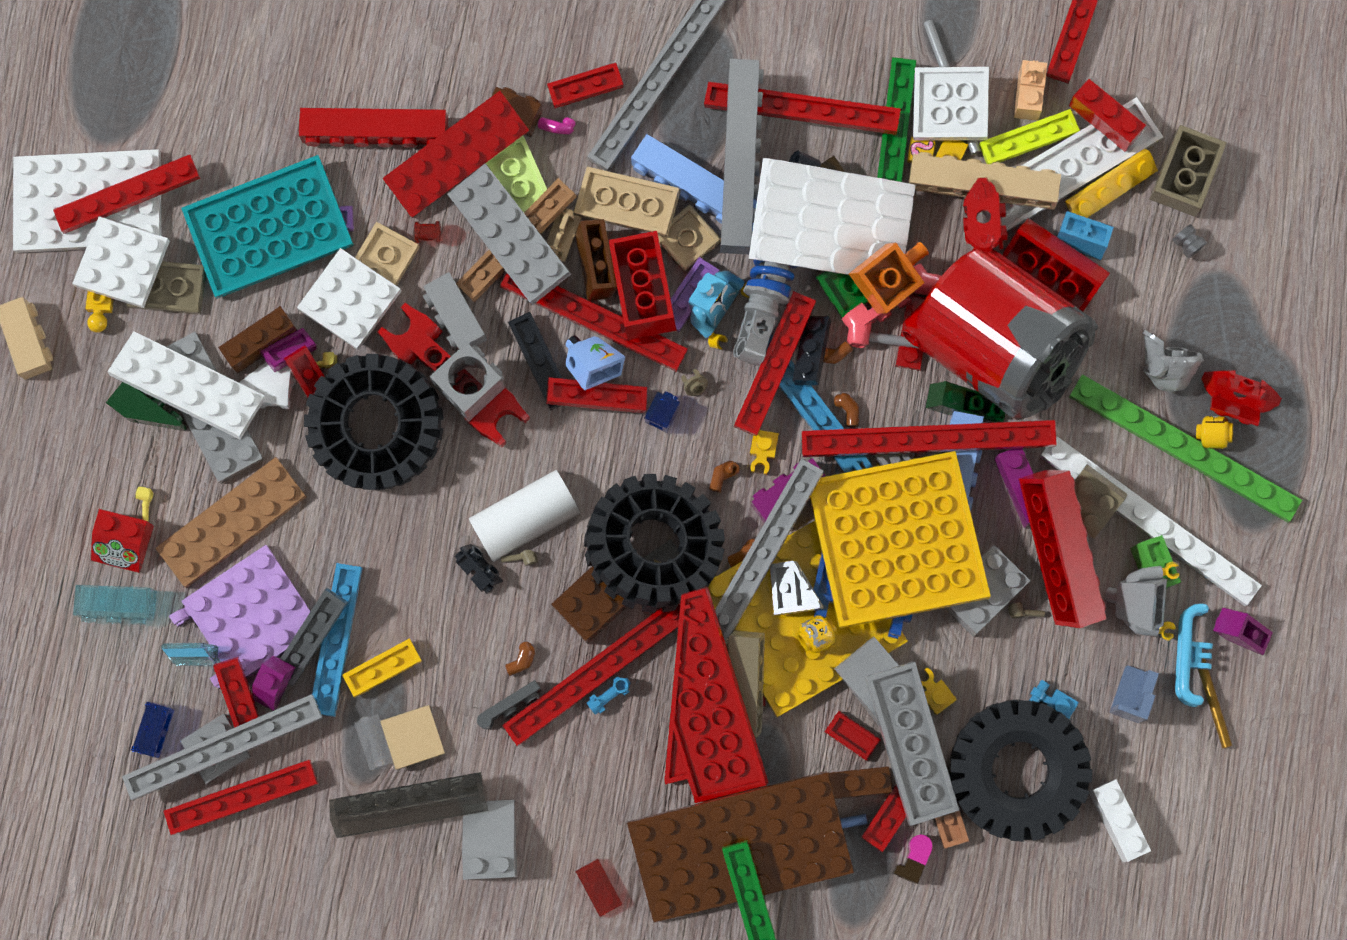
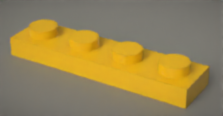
M1144 148L1066 200L1065 203L1069 212L1088 218L1157 172L1158 169L1150 151Z

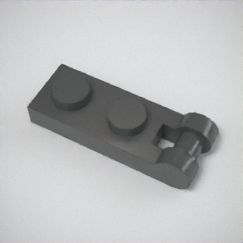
M535 680L479 714L477 724L485 730L491 729L494 725V720L503 715L504 718H507L517 711L516 706L523 702L527 705L539 698L538 693L542 691Z

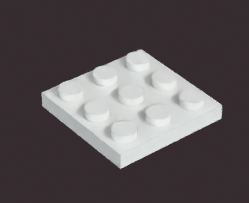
M989 67L915 68L914 141L988 140Z
M98 217L72 284L77 288L144 308L170 241L166 237Z
M340 248L297 308L343 341L359 350L401 293V289Z

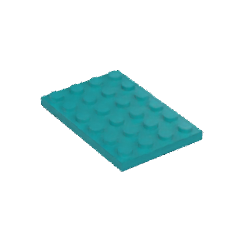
M319 155L181 208L216 299L334 254L340 248L344 250L354 246Z

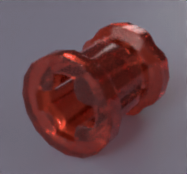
M436 221L433 224L415 222V243L420 244L421 241L441 243L440 221Z

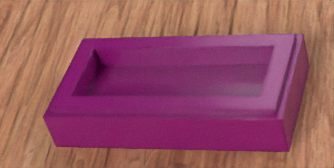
M301 328L261 350V356L271 369L277 372L288 366L284 358L304 345L311 353L317 349V346L305 329Z

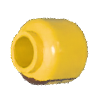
M1205 416L1202 424H1197L1196 439H1201L1204 448H1226L1228 443L1233 442V423H1229L1228 418L1224 416Z

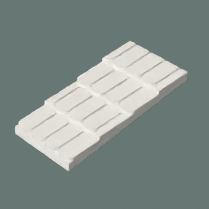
M763 158L749 259L849 275L852 270L887 243L896 242L905 254L915 185Z

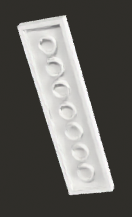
M1136 97L1124 104L1123 107L1146 126L1142 134L1126 152L1093 125H1089L1022 166L1030 167L1031 170L1035 171L1050 169L1057 174H1061L1059 202L1113 170L1144 148L1148 149L1163 139V136ZM1005 203L1006 217L1002 218V225H1006L1007 232L1024 223L1027 218L1030 219L1046 209ZM987 211L980 212L986 223L989 222L991 214Z

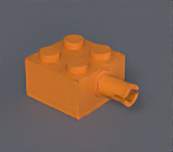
M896 242L887 243L852 270L849 275L877 314L888 313L925 283L913 266L927 256L929 252L921 242H918L905 254Z

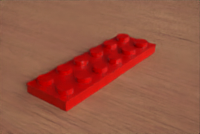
M498 91L382 179L411 218H413L530 130L503 93Z

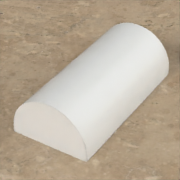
M554 470L475 514L469 520L491 560L495 562L502 556L513 552L581 513L557 470Z

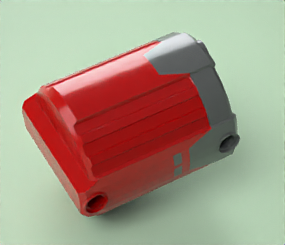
M974 248L960 257L940 277L927 298L905 320V329L902 333L912 345L932 357L1001 408L1007 415L1016 420H1022L1040 411L1047 410L1063 396L1065 390L1073 382L1071 379L1081 365L1089 347L1094 343L1095 331L1098 329V325L1090 316L994 249L991 252H985Z

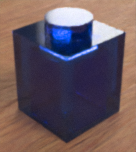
M657 391L644 417L645 423L668 433L680 409V402L677 401L678 398L669 392L664 391L662 394Z

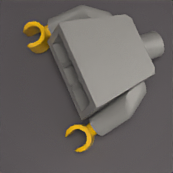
M1169 562L1165 568L1161 566L1141 568L1128 574L1125 580L1118 583L1117 588L1109 587L1106 590V601L1116 604V617L1124 620V623L1134 633L1147 636H1158V634H1161L1165 640L1174 638L1172 633L1164 632L1166 629L1175 630L1176 628L1174 623L1170 621L1164 622L1167 579H1164L1163 576L1167 575L1171 579L1178 578L1179 573L1170 574L1168 572L1169 568L1178 567V563Z

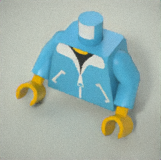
M720 271L715 273V275L706 273L703 279L698 282L697 288L689 298L691 324L705 338H708V344L711 348L720 350L722 348L719 346V341L727 343L728 339L725 335L715 334L713 331L735 300L739 290H741V294L744 297L749 298L743 292L747 283H744L743 279L730 271Z

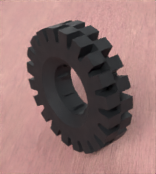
M380 354L352 356L346 358V362L342 364L336 363L329 368V374L325 377L321 376L314 385L317 388L314 395L309 394L306 406L309 407V412L304 414V427H308V435H305L308 447L313 448L315 454L312 456L318 465L324 466L327 470L326 473L335 480H340L343 484L353 488L364 490L392 489L394 486H401L412 481L411 478L415 475H420L427 468L426 464L428 461L434 459L438 451L436 446L438 440L442 441L444 429L441 428V420H444L443 409L437 401L440 398L435 388L430 386L429 380L422 372L417 371L413 368L414 366L403 360ZM380 395L385 402L389 400L397 412L394 415L398 416L397 431L392 433L394 437L384 446L379 444L377 449L364 448V443L361 442L358 444L350 433L352 428H349L350 412H354L352 408L361 399L368 400V396Z
M644 474L641 481H638L636 476L624 479L621 486L617 483L607 490L605 497L601 496L595 505L584 537V547H587L585 553L588 566L594 567L591 575L599 585L604 582L607 585L604 592L611 598L615 599L617 595L623 597L622 605L634 609L635 604L642 605V612L655 613L657 607H662L663 613L674 611L678 604L681 603L682 594L708 587L719 569L725 550L722 548L725 542L724 529H718L721 519L716 510L711 512L708 510L711 502L704 494L698 498L695 497L693 493L696 488L687 482L682 487L677 486V478L665 475L662 481H657L656 474ZM645 520L663 522L669 525L674 530L673 532L677 534L680 541L677 551L680 554L673 560L669 558L667 562L663 563L648 561L636 553L637 550L632 547L630 538L633 531L630 529L637 523L642 524Z
M1016 699L1006 700L1005 702L985 707L986 709L979 713L977 712L968 720L969 722L960 730L956 737L955 745L952 747L949 774L957 802L976 825L989 832V834L1001 839L1006 838L1010 841L1024 842V840L1035 841L1044 839L1046 835L1051 833L1056 834L1065 828L1064 825L1067 822L1073 821L1080 813L1079 808L1082 803L1085 804L1090 792L1088 787L1089 783H1092L1091 756L1088 747H1086L1083 741L1082 734L1066 716L1042 703ZM1015 742L1032 744V749L1037 747L1046 760L1043 762V765H1047L1046 779L1044 782H1040L1042 784L1040 789L1029 796L1027 793H1024L1025 797L1007 795L1009 792L1007 790L1003 793L993 779L997 777L996 774H992L993 761L995 757L999 758L997 753L1008 744L1015 746Z

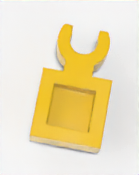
M760 430L757 437L753 435L750 455L757 457L751 463V473L755 472V467L758 464L764 466V475L769 473L770 466L767 458H775L779 433Z
M926 668L924 671L928 675V680L921 681L926 689L924 693L928 706L937 715L957 699L942 679L935 683L933 672Z

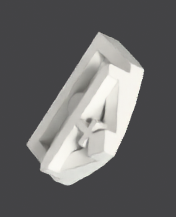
M265 362L239 383L265 396V400L260 408L280 406L282 409H289L291 404L289 398L292 387L296 385V380L293 378V373L288 366L274 372L268 363Z

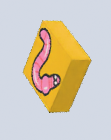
M911 137L907 163L912 162L913 154L927 152L933 155L935 140L914 141L913 137Z

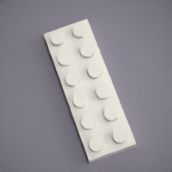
M134 331L108 370L110 376L239 440L265 400L263 394Z

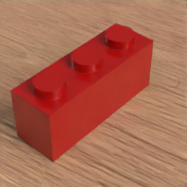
M1090 79L1074 94L1069 104V107L1124 152L1137 140L1146 126Z

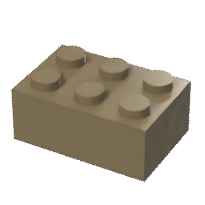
M1180 125L1173 136L1149 200L1196 217L1202 208L1227 142Z

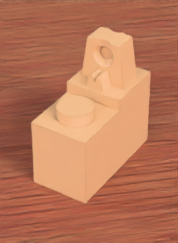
M1035 60L1022 61L1018 72L1014 118L1038 121L1042 112L1047 63Z

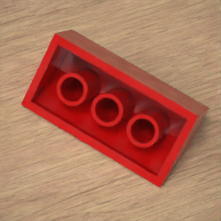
M1029 218L1021 225L1002 254L1082 312L1110 274V272Z

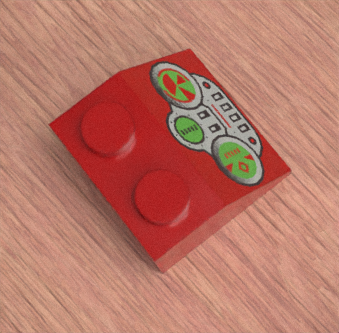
M99 509L92 530L91 561L140 573L154 525L145 520Z

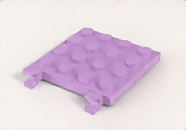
M265 545L183 599L182 603L185 608L174 612L169 617L174 625L178 627L192 617L219 660L223 662L239 656L245 676L248 678L260 669L263 662L272 656L278 658L284 654L311 611L269 547ZM215 674L209 679L219 689L220 685Z

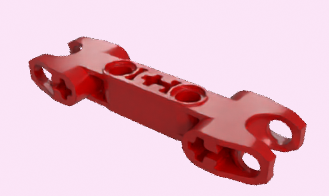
M404 303L400 308L410 319L408 331L402 335H394L381 327L377 333L399 360L412 365L419 359L434 373L451 357L435 342L443 331L427 315ZM432 355H442L440 362L435 364L430 362ZM465 368L457 373L458 377L455 379V385H453V389L461 394H465L466 389L471 386L478 388V391L483 388V385ZM504 388L468 423L481 436L488 438L502 448L507 442L496 429L498 420L504 415H513L526 423L530 416L520 406L514 395Z

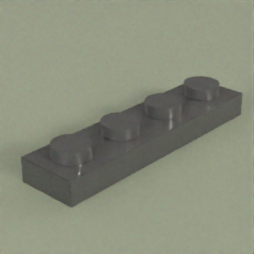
M329 588L323 591L280 658L295 667L289 680L291 686L297 683L348 604L346 600Z

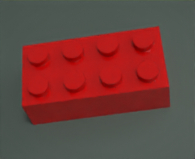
M657 231L609 240L627 339L631 340L677 331Z

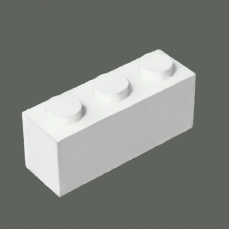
M1112 780L1090 790L1089 794L1122 862H1129L1150 852L1151 849L1117 780Z

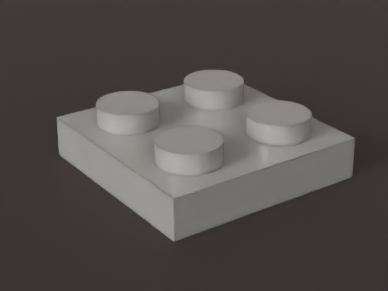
M222 714L180 740V742L186 749L234 727L227 715ZM247 751L199 772L205 784H209L251 758Z

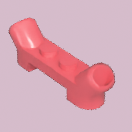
M921 263L914 266L925 283L893 309L896 307L901 309L912 301L910 298L912 295L928 296L941 275L927 273ZM861 303L848 312L841 319L849 329L847 336L848 344L856 348L868 346L872 324L876 321L881 323L892 315L891 311L893 309L888 313L877 314L873 307L867 310L864 304Z

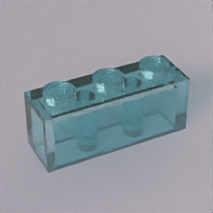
M76 585L73 615L81 618V622L96 623V619H106V623L121 624V619L131 620V624L146 625V620L154 621L157 591L146 587Z

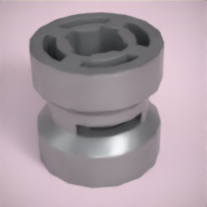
M1192 224L1185 227L1172 239L1177 246H1183V254L1188 259L1207 244L1203 237L1195 235L1196 229Z

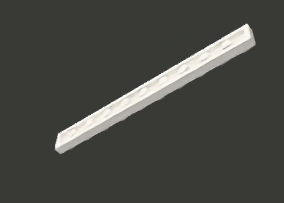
M1056 436V447H1047L1040 457L1057 470L1070 471L1074 480L1086 464H1088L1126 492L1128 495L1117 509V514L1150 538L1163 535L1167 548L1172 554L1242 605L1247 606L1262 586Z

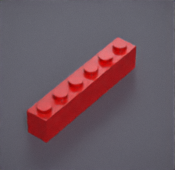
M300 108L299 137L302 143L312 147L320 146V144H330L334 147H342L344 144H354L357 147L378 144V146L389 148L393 145L415 148L417 145L429 144L448 129L449 117L446 110Z

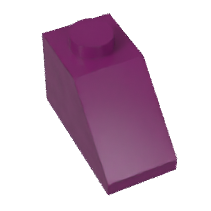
M1223 607L1213 629L1214 632L1225 640L1260 655H1264L1273 633L1249 614Z
M275 656L263 662L252 685L254 701L272 711L276 710L295 667Z

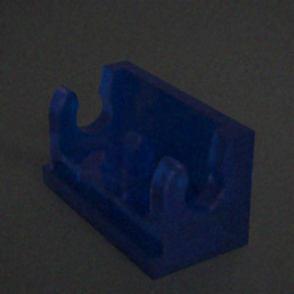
M146 701V708L130 751L159 758L174 709Z

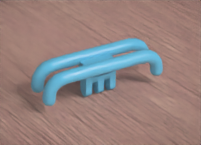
M1194 604L1185 609L1180 615L1178 625L1175 692L1179 701L1191 707L1202 705L1204 699L1200 695L1191 693L1189 689L1190 668L1210 670L1212 666L1210 663H1201L1202 659H1212V654L1202 653V649L1210 650L1213 648V644L1192 641L1193 618L1195 616H1202L1209 611V607L1206 604Z

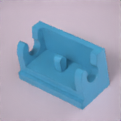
M1066 211L1057 237L1078 252L1101 260L1108 247L1114 227Z

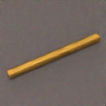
M1202 659L1201 663H1206V659ZM1198 669L1222 749L1230 747L1232 743L1208 669Z

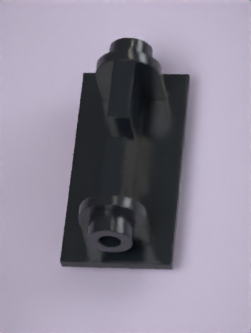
M472 544L462 546L460 548L461 551L454 556L457 559L456 563L466 575L475 570L476 574L471 580L481 592L484 591L488 594L494 589V585L503 582L499 576V571L493 565L488 564L478 547Z

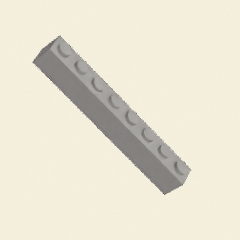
M730 59L720 253L747 255L750 253L753 232L752 223H754L756 208H753V199L757 200L759 185L754 184V176H759L760 161H755V153H760L761 138H756V130H761L762 115H757V107H762L763 92H758V84H763L764 69H759V60Z

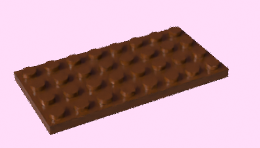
M828 771L627 822L653 923L737 902L722 847L747 840L763 895L854 873Z

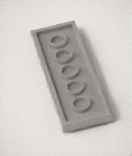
M486 164L447 194L532 305L571 275Z
M196 332L167 346V348L217 372ZM181 411L220 484L264 460L248 428L239 440Z
M912 661L864 676L908 824L910 826L959 811L916 663Z

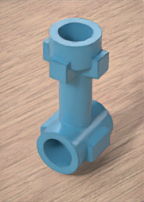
M616 677L613 679L614 683L610 689L598 698L595 695L589 698L590 700L587 702V705L595 715L599 712L600 714L604 712V705L617 695H627L629 693L631 682L628 678Z

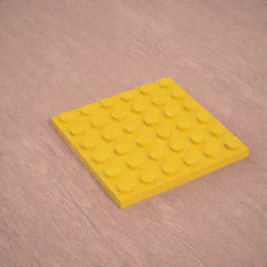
M956 451L822 477L810 496V501L839 629L990 599L991 595Z
M815 521L788 535L772 563L798 562L812 588L814 587L822 553ZM742 562L714 577L708 586L714 609L718 606ZM770 568L735 628L736 631L765 633L763 696L776 718L842 681L843 679L834 668L872 637H875L884 649L890 653L908 642L905 635L901 631V636L898 639L888 637L892 618L839 629L834 604L829 603L825 619H831L837 628V632L834 633L835 642L819 653H813L810 650L806 651L800 644L797 634L800 632V625L814 617L815 610L774 615Z

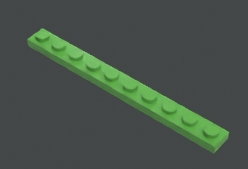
M1083 374L1069 396L1074 401L1287 523L1291 521L1302 502V499L1212 448H1204L1197 439Z

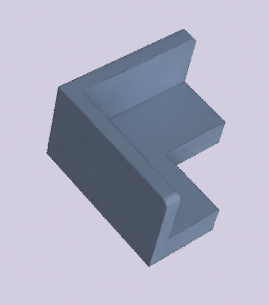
M1128 665L1125 666L1109 713L1136 723L1148 720L1156 696L1152 693L1159 673L1151 670L1145 672Z

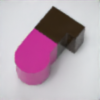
M922 834L910 839L908 844L909 853L904 865L896 864L892 873L914 884L919 883L932 851L930 838Z

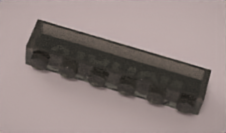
M481 772L329 800L330 821L336 838L489 811L487 791Z

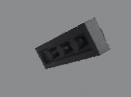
M528 312L509 321L508 324L546 401L548 378H563L531 312ZM547 404L550 411L561 406Z

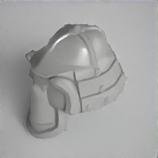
M1144 330L1142 333L1145 335L1146 366L1143 369L1144 373L1151 379L1157 389L1167 391L1170 394L1175 391L1184 390L1189 385L1191 378L1196 374L1198 367L1204 361L1202 354L1179 347H1167L1164 349V341Z

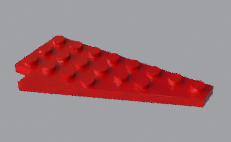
M708 587L681 595L664 778L665 785L688 779L695 803L766 786L769 783Z

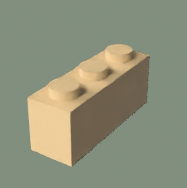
M20 297L0 305V324L17 374L26 380L53 370L50 363L53 361V356L48 347L45 348L42 339L46 337L41 325H37L35 317L38 316L34 304L32 302L29 303L24 297Z

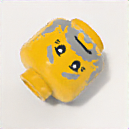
M815 616L800 625V632L797 634V637L806 651L810 650L813 653H819L834 644V633L837 632V628L831 619L826 620L823 616Z

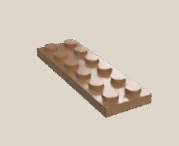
M275 457L155 549L182 585L188 588L307 496L278 458Z

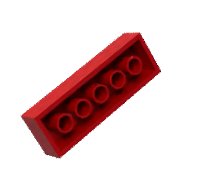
M1044 470L1019 478L1055 625L1083 628L1106 620V606L1100 595V582L1095 574L1093 554L1088 546L1087 530L1082 522L1080 514L1081 505L1076 498L1075 481L1070 471Z

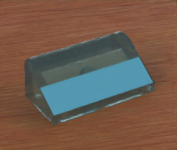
M163 643L161 645L164 653L177 666L214 665L218 660L217 645L207 643Z

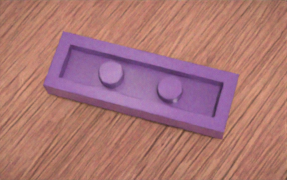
M700 257L671 298L676 330L680 332L691 316L689 298L697 288L698 282L703 279L706 273L715 275V273L720 272L719 269Z

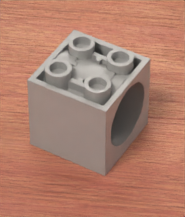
M467 342L430 376L434 386L468 422L505 388L503 383L505 378L502 376V371L493 362L490 365L487 363L485 354L478 346L474 345L471 347ZM467 367L480 368L487 374L484 375L483 388L474 394H461L453 389L456 374Z

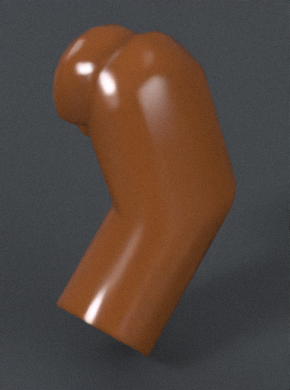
M846 341L836 349L826 347L823 363L837 364L851 353L853 349Z
M837 394L834 397V404L836 407L843 408L847 412L846 426L852 428L859 427V405L849 394Z
M726 461L716 466L709 490L720 493L724 480L739 473L740 467L738 463Z
M755 538L749 539L740 551L728 556V562L731 567L744 560Z
M522 642L519 645L520 651L517 660L505 665L509 676L522 672L532 665L535 648L530 642Z

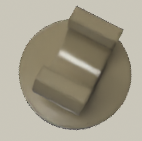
M694 369L695 376L689 380L686 379L685 375L681 376L684 391L689 396L701 395L708 386L706 377L700 375L699 371Z

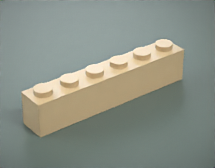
M927 152L913 154L909 184L915 185V191L966 197L977 178L987 177L995 185L1002 203L1052 210L1055 209L1058 203L1061 174H1057L1053 170L1042 169L1041 171H1035L1027 166L1006 167V164L1000 162L984 164L977 159L962 161L957 160L954 156H943L940 158L933 157L932 154Z

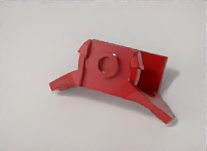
M987 177L977 178L963 201L965 215L967 216L963 217L966 244H970L974 248L985 252H991L998 244L999 249H1003V240H1007V226L1002 225V218L1006 217L1005 202L1001 203L999 192H997L995 185ZM982 211H987L991 214V219L987 223H980L976 219L977 215Z
M1236 370L1204 372L1201 380L1204 383L1205 390L1212 396L1210 410L1220 416H1229L1238 419L1243 424L1258 426L1260 413L1270 411L1274 407L1279 406L1282 400L1278 393L1264 380L1258 382L1235 374ZM1234 392H1237V393H1240V394H1243V395H1246V396H1245V397H1238V396L1235 395Z

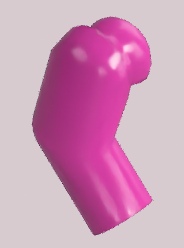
M541 117L538 121L539 129L565 135L571 134L576 125L575 121L568 117L563 119V123Z

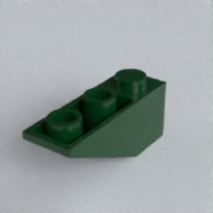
M947 381L933 383L929 386L926 403L927 409L951 416L954 411L983 416V422L987 423L1004 422L1006 413L978 391Z
M124 382L118 386L105 402L132 423L186 431L187 429L182 424L184 419L173 410L168 413L162 409L165 405L163 402L154 397L149 399L143 394L144 392Z

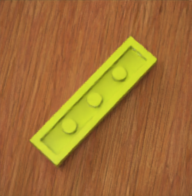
M1071 109L981 141L979 147L986 164H992L994 162L1006 161L1066 139L1079 132L1080 129Z

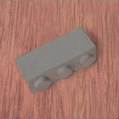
M449 272L423 286L426 291L423 297L429 308L435 307L438 315L434 317L441 329L447 328L450 335L446 338L453 350L460 349L466 342L473 347L487 341L483 330Z

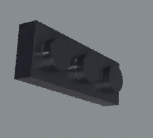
M829 316L809 317L801 336L792 379L795 385H819L831 326Z

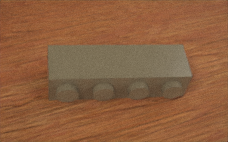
M735 630L729 635V638H726L725 644L756 739L762 733L765 633Z

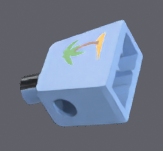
M574 335L566 341V347L568 348L566 367L584 390L621 376L625 356L599 337L593 336L581 341Z

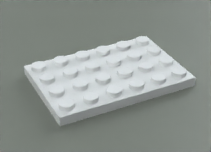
M159 149L13 157V251L15 253L86 250L97 221L63 234L53 209L161 166V152ZM161 195L105 217V219L161 236Z

